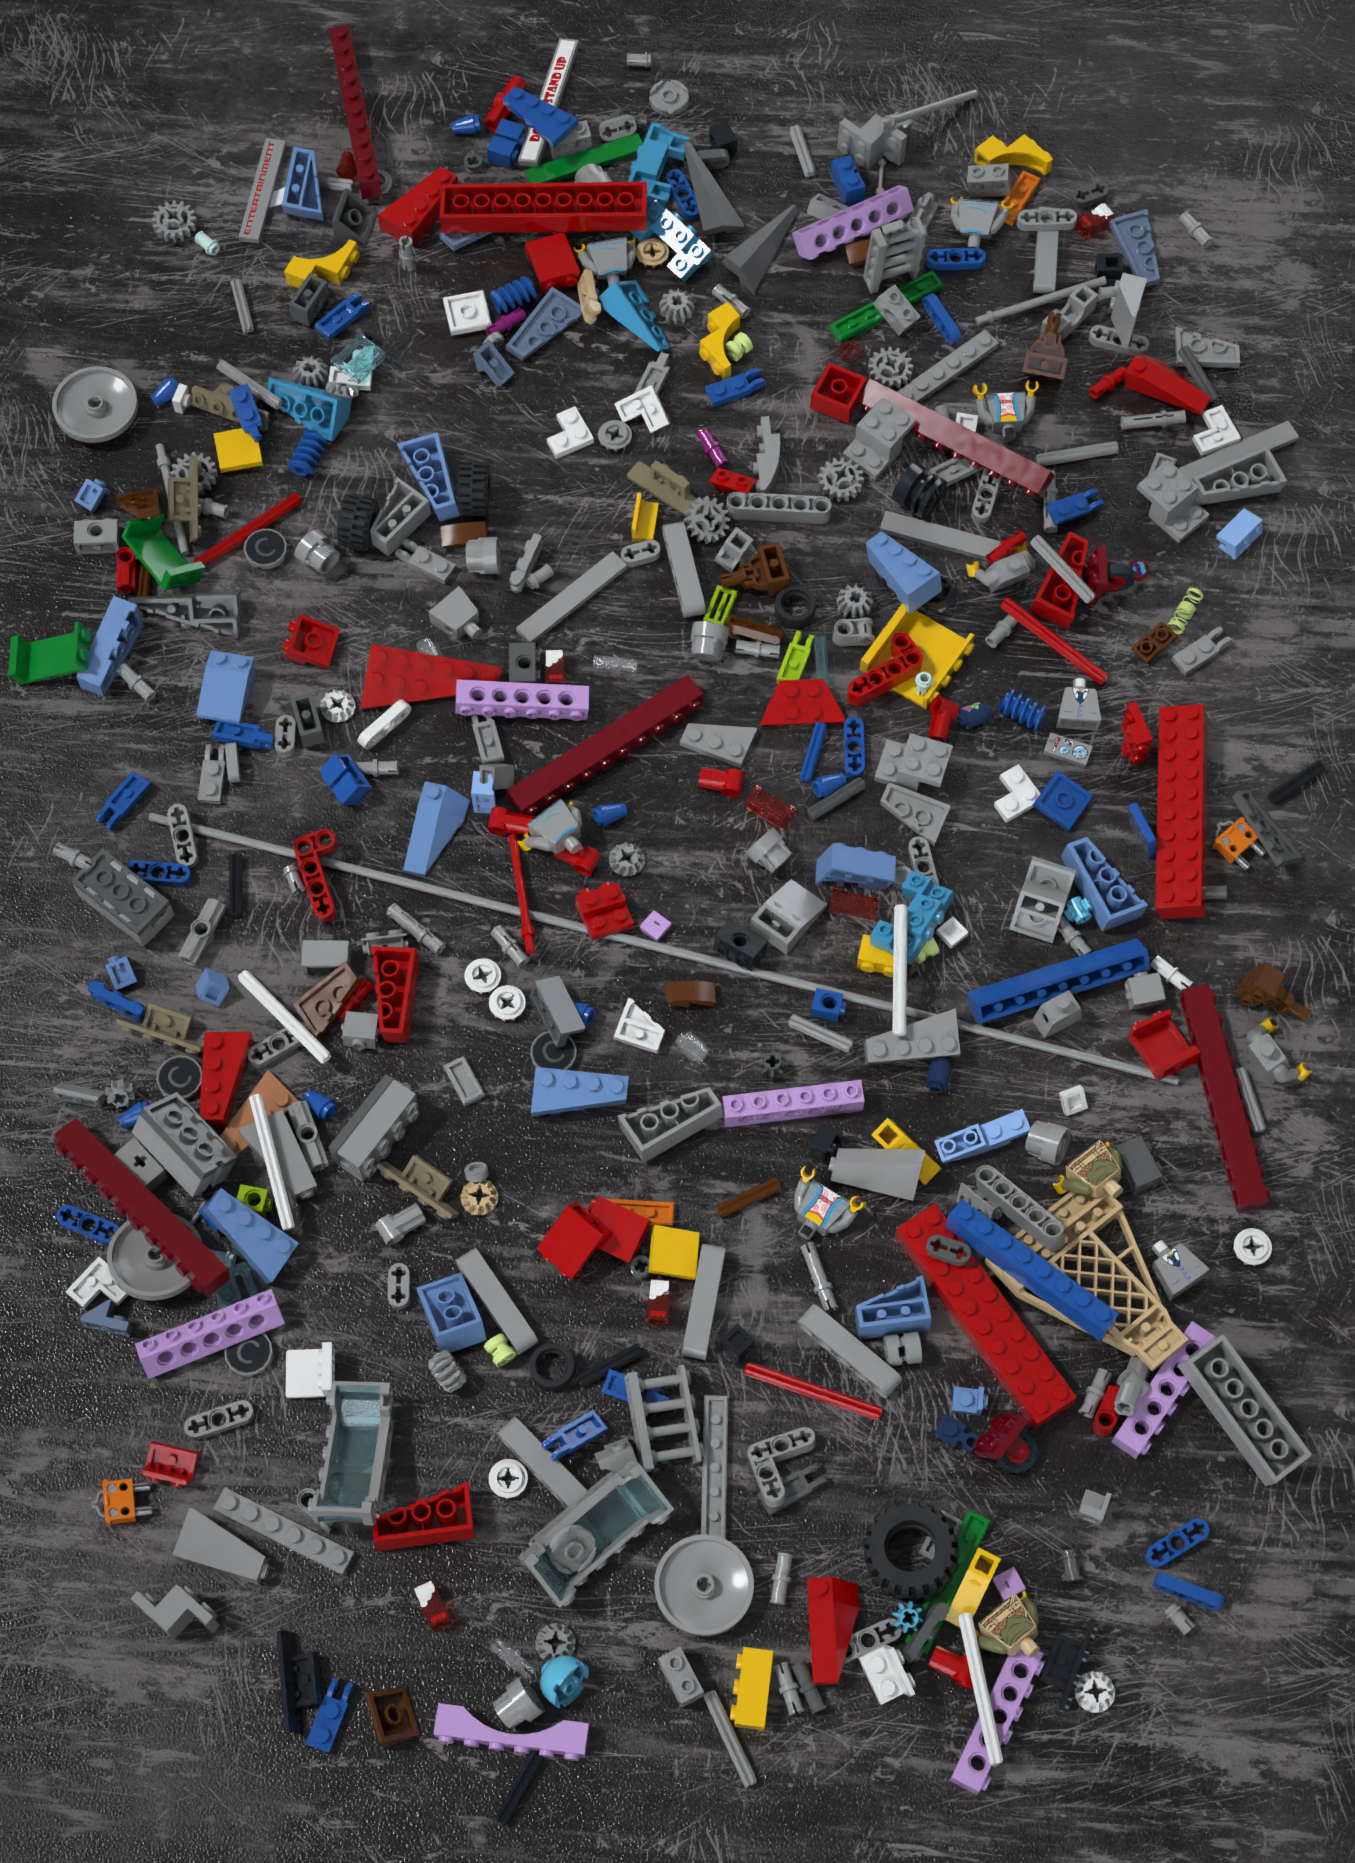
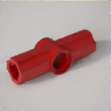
M517 75L511 77L504 90L496 94L493 107L484 120L489 130L496 132L501 119L507 120L510 115H514L504 105L503 97L515 86L524 91L526 90L527 83L522 77Z

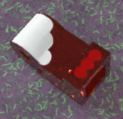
M1102 203L1087 214L1083 212L1078 215L1075 230L1087 241L1107 228L1109 220L1116 218V215L1105 203Z
M546 650L545 684L560 683L558 685H565L564 650Z
M651 1278L646 1316L647 1324L668 1326L670 1280Z
M432 1579L413 1587L431 1631L452 1622Z

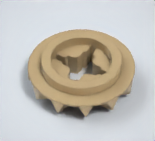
M645 239L636 248L638 261L644 263L645 267L652 265L654 268L658 264L662 266L663 262L668 259V246L660 239ZM651 248H653L655 253L654 257L650 255Z
M487 1180L469 1182L463 1187L460 1194L464 1209L473 1215H485L491 1212L498 1202L497 1188L491 1181ZM479 1188H481L482 1194L486 1195V1197L481 1198L478 1205L476 1197L472 1196L476 1195Z

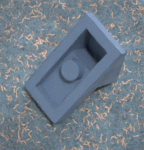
M487 340L473 353L477 371H485L497 387L504 384L515 373L490 340Z
M112 1299L105 1301L80 1318L84 1327L130 1337L133 1330L131 1324L127 1322V1318L114 1315L112 1318L115 1309V1303Z

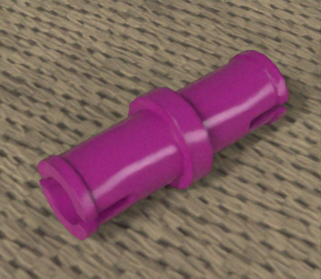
M518 307L510 314L502 315L497 322L486 327L485 331L488 336L494 332H509L514 325L526 319V314L523 309Z
M707 427L699 430L697 437H699L704 445L706 454L711 456L717 468L722 469L726 467L729 461L720 449V443L715 441Z

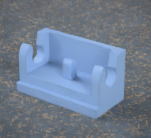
M1243 509L1217 534V540L1221 542L1218 547L1236 560L1262 534L1263 519Z
M473 771L471 796L474 813L491 814L492 808L496 807L495 794L492 789L493 777L489 774L488 782L482 784L480 783V771Z

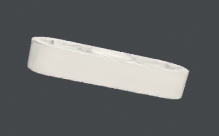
M403 699L397 701L360 734L358 743L366 750L371 749L410 714L412 707Z

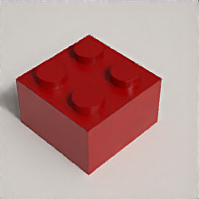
M829 362L811 393L810 408L848 424L859 405L857 400L867 384V377Z

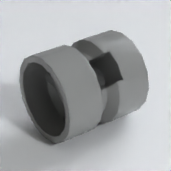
M918 1332L904 1333L902 1337H899L897 1334L883 1337L886 1363L890 1367L902 1365L903 1361H906L908 1364L922 1362V1349ZM898 1347H902V1353H899Z

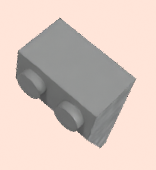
M1122 273L1121 280H1116L1113 292L1117 293L1116 297L1112 296L1109 309H1113L1111 319L1123 348L1128 349L1147 278Z

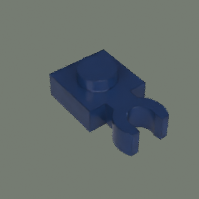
M944 1414L933 1434V1437L952 1448H955L957 1443L961 1444L962 1449L967 1453H971L973 1448L968 1446L966 1441L971 1439L976 1442L979 1438L974 1433L966 1434L963 1432L966 1425L947 1414Z

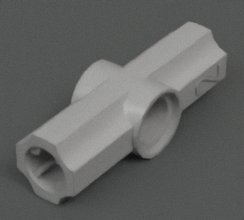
M213 898L207 899L199 917L191 924V932L178 955L179 960L187 965L197 966L205 948L213 941L214 931L226 910V905ZM200 930H207L203 935L197 934Z
M307 1101L294 1102L287 1107L310 1171L318 1172L329 1166L328 1159ZM308 1132L314 1134L310 1140L302 1138Z
M1137 1355L1131 1356L1127 1369L1117 1379V1384L1120 1388L1114 1402V1410L1119 1415H1126L1128 1417L1135 1413L1139 1399L1149 1389V1383L1146 1379L1150 1369Z

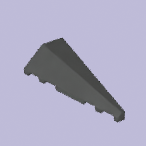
M687 141L683 142L705 236L723 231L731 233L745 229L744 223L692 144Z
M794 204L725 256V267L740 278V283L752 293H756L759 283L764 278L767 268L772 263L784 241V236L798 214V209Z
M240 591L130 597L128 599L129 602L136 604L138 608L146 610L148 613L160 614L168 619L195 627L210 629L215 633L230 635L232 638L240 637L242 620Z

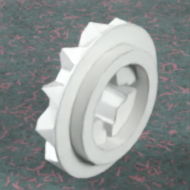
M334 689L333 692L325 694V697L321 700L320 709L322 715L327 720L343 722L353 715L356 705L351 694L346 693L344 690L336 691ZM333 701L337 703L342 702L343 710L339 707L334 708Z
M481 958L474 960L465 970V982L472 991L474 990L480 994L483 992L490 993L495 987H498L501 979L500 968L490 959ZM479 969L484 975L489 974L486 980L487 983L482 979H477L479 978Z
M511 985L501 986L495 989L489 998L490 1010L495 1018L498 1017L503 1021L514 1020L517 1016L522 1015L526 1007L525 996L517 987ZM513 999L511 1001L513 1008L509 1006L503 1008L502 1000L509 1001Z
M1249 1228L1241 1231L1236 1236L1233 1250H1235L1237 1258L1243 1261L1244 1264L1256 1266L1264 1263L1269 1258L1272 1244L1264 1232ZM1250 1240L1254 1246L1260 1247L1255 1250L1254 1256L1250 1249L1245 1248L1250 1244Z
M504 1459L497 1462L491 1468L489 1485L498 1497L509 1499L519 1496L526 1488L528 1475L525 1467L520 1462L513 1459ZM507 1469H509L511 1477L516 1478L515 1481H511L509 1488H507L505 1481L498 1480L506 1477Z
M1091 1671L1080 1677L1075 1688V1697L1083 1709L1092 1713H1099L1107 1710L1113 1703L1115 1688L1111 1679L1103 1673ZM1093 1681L1097 1689L1105 1690L1098 1695L1097 1702L1093 1694L1085 1693L1092 1689Z

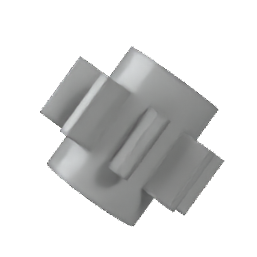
M124 1078L117 1081L111 1080V1088L107 1087L105 1089V1095L108 1096L107 1103H113L117 1109L122 1106L128 1107L129 1099L135 1098V1092L132 1091L133 1084H128L124 1081Z

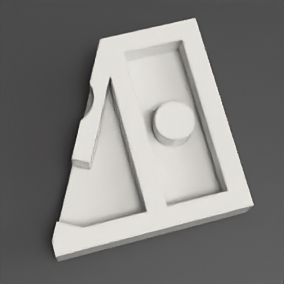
M628 998L614 1034V1040L657 1054L665 1035V1030L658 1023L653 1022L651 1017L645 1011L643 1012L633 999Z

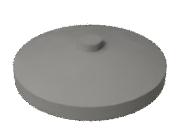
M87 367L70 374L59 384L53 396L52 410L58 426L69 437L82 442L98 443L111 440L129 428L137 414L138 399L133 384L121 372L108 367Z
M174 1214L202 1242L196 1228L183 1217ZM129 1220L115 1232L108 1246L107 1264L113 1281L122 1291L138 1299L163 1300L178 1295L191 1285V1280L187 1276L182 1277L177 1272L176 1265L171 1260L167 1262L160 1254V1249L156 1245L151 1246L146 1241L145 1234L141 1230L136 1231L131 1226Z
M714 1535L690 1536L675 1543L660 1560L654 1580L655 1597L664 1617L677 1629L694 1636L718 1635L733 1628L747 1613L754 1591L752 1569L741 1550L726 1539Z

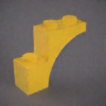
M1025 134L1008 147L992 135L975 149L974 162L977 165L1009 163V165H1022L1047 175L1051 171L1053 158Z
M349 239L340 250L323 258L304 259L293 256L284 271L286 284L300 288L310 273L340 285L343 279L348 277L353 263L358 261L357 242Z
M726 302L708 313L707 328L711 334L700 340L699 350L701 358L704 361H708L713 372L716 375H720L723 380L731 377V364L725 355L724 345L732 333L740 328V315L729 302Z

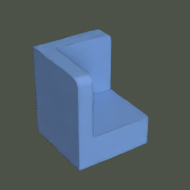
M207 967L195 985L198 998L217 1007L220 1006L230 989L225 975Z

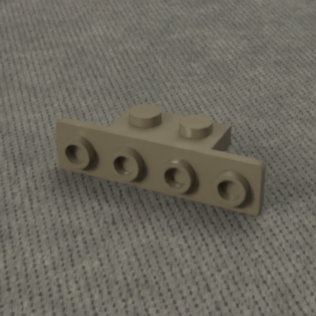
M221 384L213 392L196 385L192 387L190 405L240 423L228 391L234 389L233 386ZM253 395L256 405L258 406L260 398ZM258 409L263 421V427L259 428V431L265 432L268 428L269 412Z
M192 455L189 458V478H168V521L189 522V543H195L201 536V525H198V516L201 515V504L198 503V495L201 493V483L198 482L201 462L198 461L197 455Z
M656 460L651 465V468L638 461L627 473L628 479L688 517L684 512L690 509L688 505L691 502H695L697 498L690 494V482L683 475L676 474L669 466L661 464ZM701 507L697 509L695 515L699 514Z
M151 1002L148 1004L143 1023L125 1017L117 1018L116 1024L122 1025L121 1029L125 1031L135 1032L137 1030L143 1032V1036L153 1040H156V1038L163 1039L166 1045L173 1047L181 1045L186 1047L185 1051L189 1053L199 1054V1052H203L204 1044L187 1039L193 1022V1016Z
M418 1155L412 1156L403 1172L386 1161L378 1162L376 1165L381 1170L380 1174L389 1180L394 1179L399 1183V1187L407 1193L412 1192L418 1196V1201L426 1206L431 1205L437 1210L436 1213L440 1217L448 1220L457 1218L460 1214L442 1201L454 1180Z

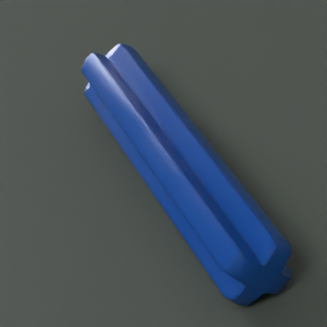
M815 723L799 779L803 782L809 783L812 779L827 729L825 723Z

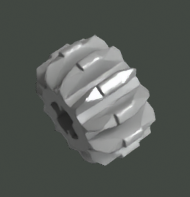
M678 288L676 292L670 289L668 294H663L659 308L662 317H666L667 323L673 320L676 325L678 321L684 324L686 319H691L695 305L692 296H688L687 290L681 293Z
M312 355L310 359H307L303 356V361H296V367H293L295 383L319 388V385L325 386V380L329 378L328 368L320 357L315 359Z
M856 583L854 588H851L847 584L845 590H840L839 597L836 600L839 613H844L843 617L845 619L849 616L851 619H856V617L864 618V615L870 614L873 607L871 592H866L865 586L858 588Z
M443 1350L440 1353L438 1352L428 1361L429 1369L445 1391L451 1393L462 1387V1384L466 1382V1374L449 1351Z

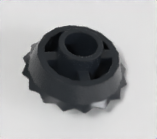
M940 576L942 591L923 604L922 607L932 613L937 611L941 613L955 605L956 600L959 598L960 590L954 580Z

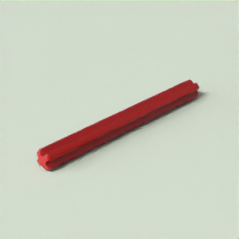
M297 493L291 494L195 558L193 563L201 561L207 567L246 541L252 533L264 529L302 503L301 497Z
M1008 597L1004 599L1000 607L1098 684L1102 685L1107 680L1108 674L1013 600Z
M747 1362L744 1369L746 1376L874 1420L881 1418L883 1408L878 1405L752 1362Z

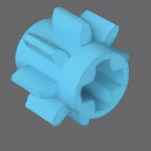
M1078 896L1066 903L1068 909L1064 911V914L1071 923L1075 921L1079 925L1092 917L1090 911L1094 908L1086 898L1082 900Z
M909 1601L907 1606L898 1603L899 1610L891 1613L897 1617V1621L893 1623L894 1626L897 1627L902 1624V1631L904 1633L907 1632L908 1628L917 1631L915 1625L918 1622L924 1621L918 1617V1613L922 1609L920 1607L912 1609V1601ZM906 1611L910 1614L913 1613L910 1616V1622H907L906 1620L902 1621V1619L905 1618V1615L903 1613Z

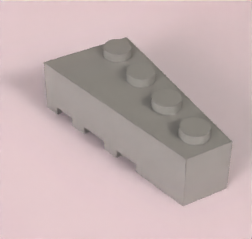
M1264 446L1199 474L1191 480L1198 486L1194 501L1199 505L1281 492L1287 483V479L1268 446Z
M956 1008L906 1025L905 1036H895L892 1031L866 1039L863 1042L866 1065L927 1060L936 1057H958L960 1055Z
M708 1087L682 1095L679 1099L673 1101L659 1102L660 1105L647 1109L643 1107L637 1109V1112L628 1115L626 1113L618 1115V1121L621 1130L643 1163L722 1118L723 1110L722 1104L711 1088Z

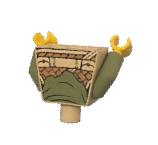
M1099 1140L1066 1166V1177L1068 1179L1060 1175L1058 1177L1060 1182L1053 1183V1187L1058 1194L1073 1191L1098 1198L1104 1192H1107L1113 1199L1117 1198L1123 1191V1188L1117 1183L1121 1179V1169L1123 1167L1120 1152L1110 1147L1109 1142H1106L1104 1146Z
M1025 1591L1022 1592L1023 1597L1020 1599L1014 1593L978 1623L980 1633L982 1634L980 1635L975 1630L979 1649L982 1648L998 1654L1006 1653L1011 1657L1022 1650L1029 1658H1032L1039 1652L1040 1647L1033 1641L1038 1635L1039 1617L1037 1606L1027 1597Z

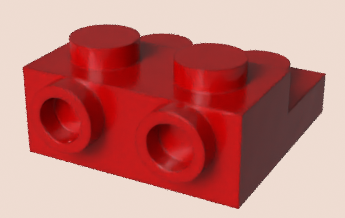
M299 613L295 620L291 619L287 631L291 632L290 638H285L281 649L285 651L284 658L302 665L308 662L327 670L340 629Z
M1135 701L1127 705L1121 723V730L1124 735L1121 752L1124 757H1127L1130 764L1142 763L1147 758L1153 740Z
M605 882L598 889L591 891V889L585 888L576 895L575 906L592 941L634 928V921L626 906V898L618 883Z

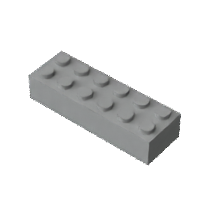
M1223 1334L1211 1339L1177 1365L1265 1486L1277 1483L1312 1455Z

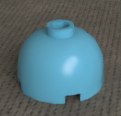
M562 1655L546 1662L542 1667L540 1689L543 1695L557 1708H560L561 1704L564 1707L568 1706L582 1692L584 1686L581 1685L583 1677L588 1679L589 1668L573 1656Z

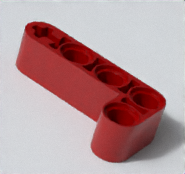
M898 632L893 635L890 647L892 659L849 683L847 700L852 706H862L920 673L923 654L907 633ZM902 644L905 647H898L897 645ZM908 661H915L916 664H911ZM890 671H897L898 674H892ZM872 681H878L880 684H873Z
M323 829L297 838L293 847L313 911L319 921L331 923L336 918L337 911L320 858L333 854L338 849V841L332 831ZM324 839H332L329 845H321ZM303 846H310V850L308 852H300ZM310 866H317L316 871L311 874L307 873V869ZM316 887H324L320 894L313 893ZM322 902H324V904L327 907L326 914H323V908L321 905Z

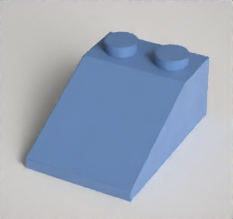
M211 650L205 667L196 713L198 718L240 724L256 676L254 657Z
M462 1273L416 1288L439 1352L446 1350L451 1353L487 1340L482 1319Z

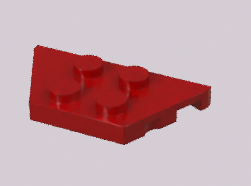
M824 679L779 680L760 725L815 724L816 722L825 724L844 723L845 717Z

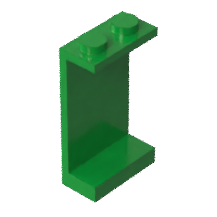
M158 514L156 518L149 520L141 518L127 522L122 534L123 540L164 591L200 581L205 566L201 561L187 564L160 530L164 519L163 514Z
M77 621L75 622L74 632L30 643L26 642L19 635L11 637L8 676L18 684L23 685L88 670L91 641L90 630Z

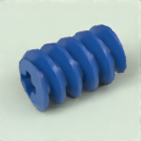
M525 276L520 277L519 281L513 280L512 285L507 283L505 288L499 287L498 292L496 290L490 292L493 305L499 314L501 309L508 313V306L515 310L516 302L519 306H523L522 299L530 303V295L535 300L537 299L533 282L529 277L526 278Z
M305 429L301 440L298 442V447L295 448L294 454L291 456V461L288 462L289 470L301 477H305L306 474H314L313 467L318 466L317 461L321 459L320 454L325 451L323 447L328 445L327 440L316 431Z
M1013 688L1003 697L997 711L999 712L1004 708L1003 714L1005 716L1012 712L1011 719L1015 720L1019 717L1020 724L1027 721V728L1035 725L1034 731L1037 732L1046 717V705L1038 709V701L1032 705L1030 704L1031 697L1023 701V693L1021 692L1016 697L1015 689Z

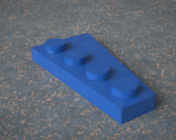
M516 86L503 97L504 105L517 117L523 118L526 125L530 128L533 127L542 139H546L553 149L579 125L578 118Z

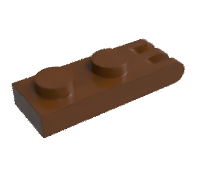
M730 614L724 622V626L729 628L731 635L747 636L753 641L760 640L777 645L784 636V631L780 628Z

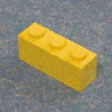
M743 1647V1654H737L736 1669H741L740 1679H734L733 1694L738 1695L737 1705L731 1704L730 1720H735L734 1727L764 1731L773 1651Z

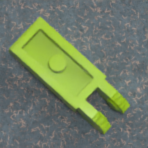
M796 631L792 643L790 642L776 678V683H779V680L801 679L814 641L813 635H809L804 647L798 645L802 632Z

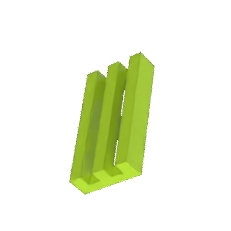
M717 585L703 621L724 625L725 620L731 613L738 596V591L722 588V586ZM720 592H724L714 619H711L710 617ZM730 594V595H731V598H730V600H729V603H728V605H727V607H726V610H725L724 615H723V617H722V620H721V622H720V621H718V620H719V617H720V615H721V612H722V610H723V607H724V605H725V602H726V600H727V598H728V595Z

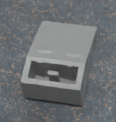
M791 879L751 918L750 930L768 940L770 944L787 955L826 908L827 904Z

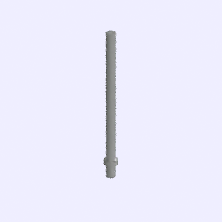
M974 89L907 112L888 115L885 119L878 121V126L880 128L894 127L897 123L976 98L978 92Z
M1105 276L1083 284L1092 289L1107 284ZM1080 284L994 312L991 310L987 311L986 314L975 317L976 324L981 325L987 322L991 324L996 319L1068 297Z

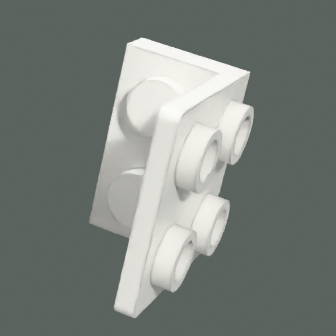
M322 1342V1349L287 1350L286 1397H326L327 1391L331 1390L332 1381H335V1349L332 1342Z
M884 1644L858 1657L880 1705L902 1694L910 1697L915 1695L913 1690L916 1687L911 1674H906L902 1664L905 1661L899 1649L895 1650L894 1647Z

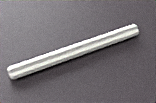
M904 904L895 905L892 1033L895 1036H905L908 908Z
M244 970L238 975L239 981L321 1063L324 1064L330 1060V1052L249 971Z
M254 1094L249 1097L279 1219L282 1229L290 1230L294 1228L295 1224L261 1094Z
M963 1613L959 1615L958 1619L988 1759L991 1765H997L1003 1762L973 1618L971 1613Z

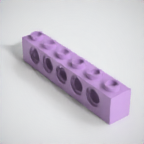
M898 185L793 232L792 235L799 256L808 260L815 259L823 251L835 250L837 245L853 242L855 237L868 235L872 232V229L882 228L881 226L889 224L890 221L906 218L908 213L914 211L908 188ZM891 203L892 207L891 210L888 212L887 207ZM873 211L874 217L870 220L869 216L870 213ZM856 219V225L852 228V222ZM838 227V233L834 236V230ZM820 235V242L816 244V238Z
M457 680L455 714L464 716L476 714L486 717L497 715L508 718L518 716L530 719L539 717L551 720L571 719L573 721L587 720L589 686ZM475 698H480V699H482V700H481V701H475L474 699H475ZM502 699L504 700V702H498L496 700ZM524 700L526 701V703H520L518 701ZM545 701L548 702V704H541L540 702ZM567 702L570 705H563L562 703Z
M861 1080L722 1096V1110L725 1127L858 1112L863 1111L865 1101Z
M270 1289L136 1343L135 1346L142 1366L150 1379L281 1326L285 1322L273 1291Z
M1193 1321L1184 1332V1335L1189 1339L1187 1343L1165 1360L1149 1384L1148 1391L1139 1399L1135 1413L1127 1417L1111 1442L1135 1459L1140 1453L1146 1454L1152 1445L1148 1440L1153 1433L1158 1435L1165 1425L1161 1420L1165 1414L1171 1416L1178 1405L1174 1402L1178 1395L1183 1397L1191 1386L1187 1383L1186 1377L1177 1376L1173 1368L1178 1367L1177 1365L1189 1357L1186 1352L1187 1348L1197 1351L1211 1339L1215 1338L1214 1335ZM1160 1387H1168L1171 1390L1172 1395H1164L1161 1392ZM1155 1406L1159 1410V1414H1150L1147 1407ZM1134 1426H1143L1146 1430V1434H1138L1135 1431Z
M1022 1650L1012 1657L1008 1655L991 1690L989 1697L993 1713L1001 1712L1005 1716V1723H995L1000 1746L1002 1743L1007 1745L1013 1732L1009 1729L1012 1720L1018 1721L1023 1707L1019 1705L1023 1697L1028 1699L1034 1687L1030 1681L1034 1674L1037 1676L1040 1674L1045 1663L1041 1661L1043 1653L1040 1651L1032 1658H1029ZM1017 1666L1023 1667L1027 1673L1026 1677L1018 1678L1014 1674V1668ZM1005 1689L1013 1690L1016 1694V1700H1006L1003 1696V1691ZM980 1717L949 1780L976 1795L980 1789L986 1790L991 1780V1777L987 1774L991 1766L995 1768L997 1766L989 1763L986 1746L982 1743L983 1731ZM980 1758L984 1763V1768L980 1771L973 1769L971 1759Z

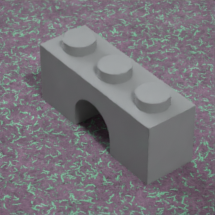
M1083 283L1069 295L1068 301L1061 312L1057 309L1053 311L1055 312L1053 323L1055 322L1056 313L1062 314L1056 343H1058L1059 335H1062L1064 340L1095 310L1098 294ZM1048 316L1042 321L1040 330L1043 332L1042 338H1044Z

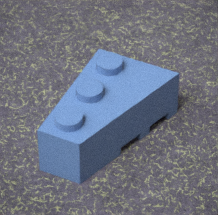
M294 147L281 205L285 214L324 221L314 150Z
M833 843L816 861L815 885H822L823 881L837 882L836 886H844V882L858 883L860 888L887 889L895 881L896 856L888 855V853L882 851H868L863 847H848L844 843Z
M923 1275L906 1285L897 1286L895 1290L883 1295L882 1293L856 1305L855 1321L859 1340L930 1330L931 1313Z

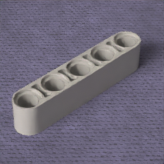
M1039 207V209H1060L1052 207ZM1043 217L1041 219L1045 223L1052 222L1050 217ZM1059 230L1037 231L1033 293L1050 294L1055 291Z
M733 492L727 497L726 510H728V517L734 520L824 524L830 520L831 501L823 496Z
M684 522L662 525L663 537L683 617L687 618L706 614L705 603Z
M983 1165L976 1170L977 1190L987 1200L1001 1207V1211L1046 1249L1056 1251L1064 1246V1227L1058 1219L994 1167Z
M702 1244L682 1356L706 1360L724 1264L725 1247Z
M474 1248L455 1260L457 1267L500 1331L505 1334L517 1355L537 1344L538 1339L479 1251Z
M812 1304L797 1321L798 1326L882 1397L888 1398L902 1382V1377L892 1367L817 1305Z
M513 1417L496 1433L499 1439L565 1508H568L587 1491L558 1460L552 1461L550 1451L548 1449L544 1450L541 1446L542 1443L516 1417Z

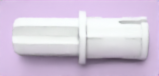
M1157 956L1151 962V967L1166 978V982H1171L1179 990L1182 991V989L1186 988L1182 983H1185L1190 988L1192 987L1194 982L1178 971V967L1174 968L1160 956Z

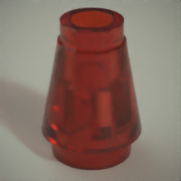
M344 151L341 154L336 170L339 178L353 180L357 174L353 154L350 151Z

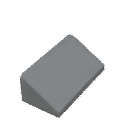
M819 193L810 200L807 213L822 220L849 207Z
M61 1083L53 1089L59 1100L96 1108H102L106 1097L104 1091Z

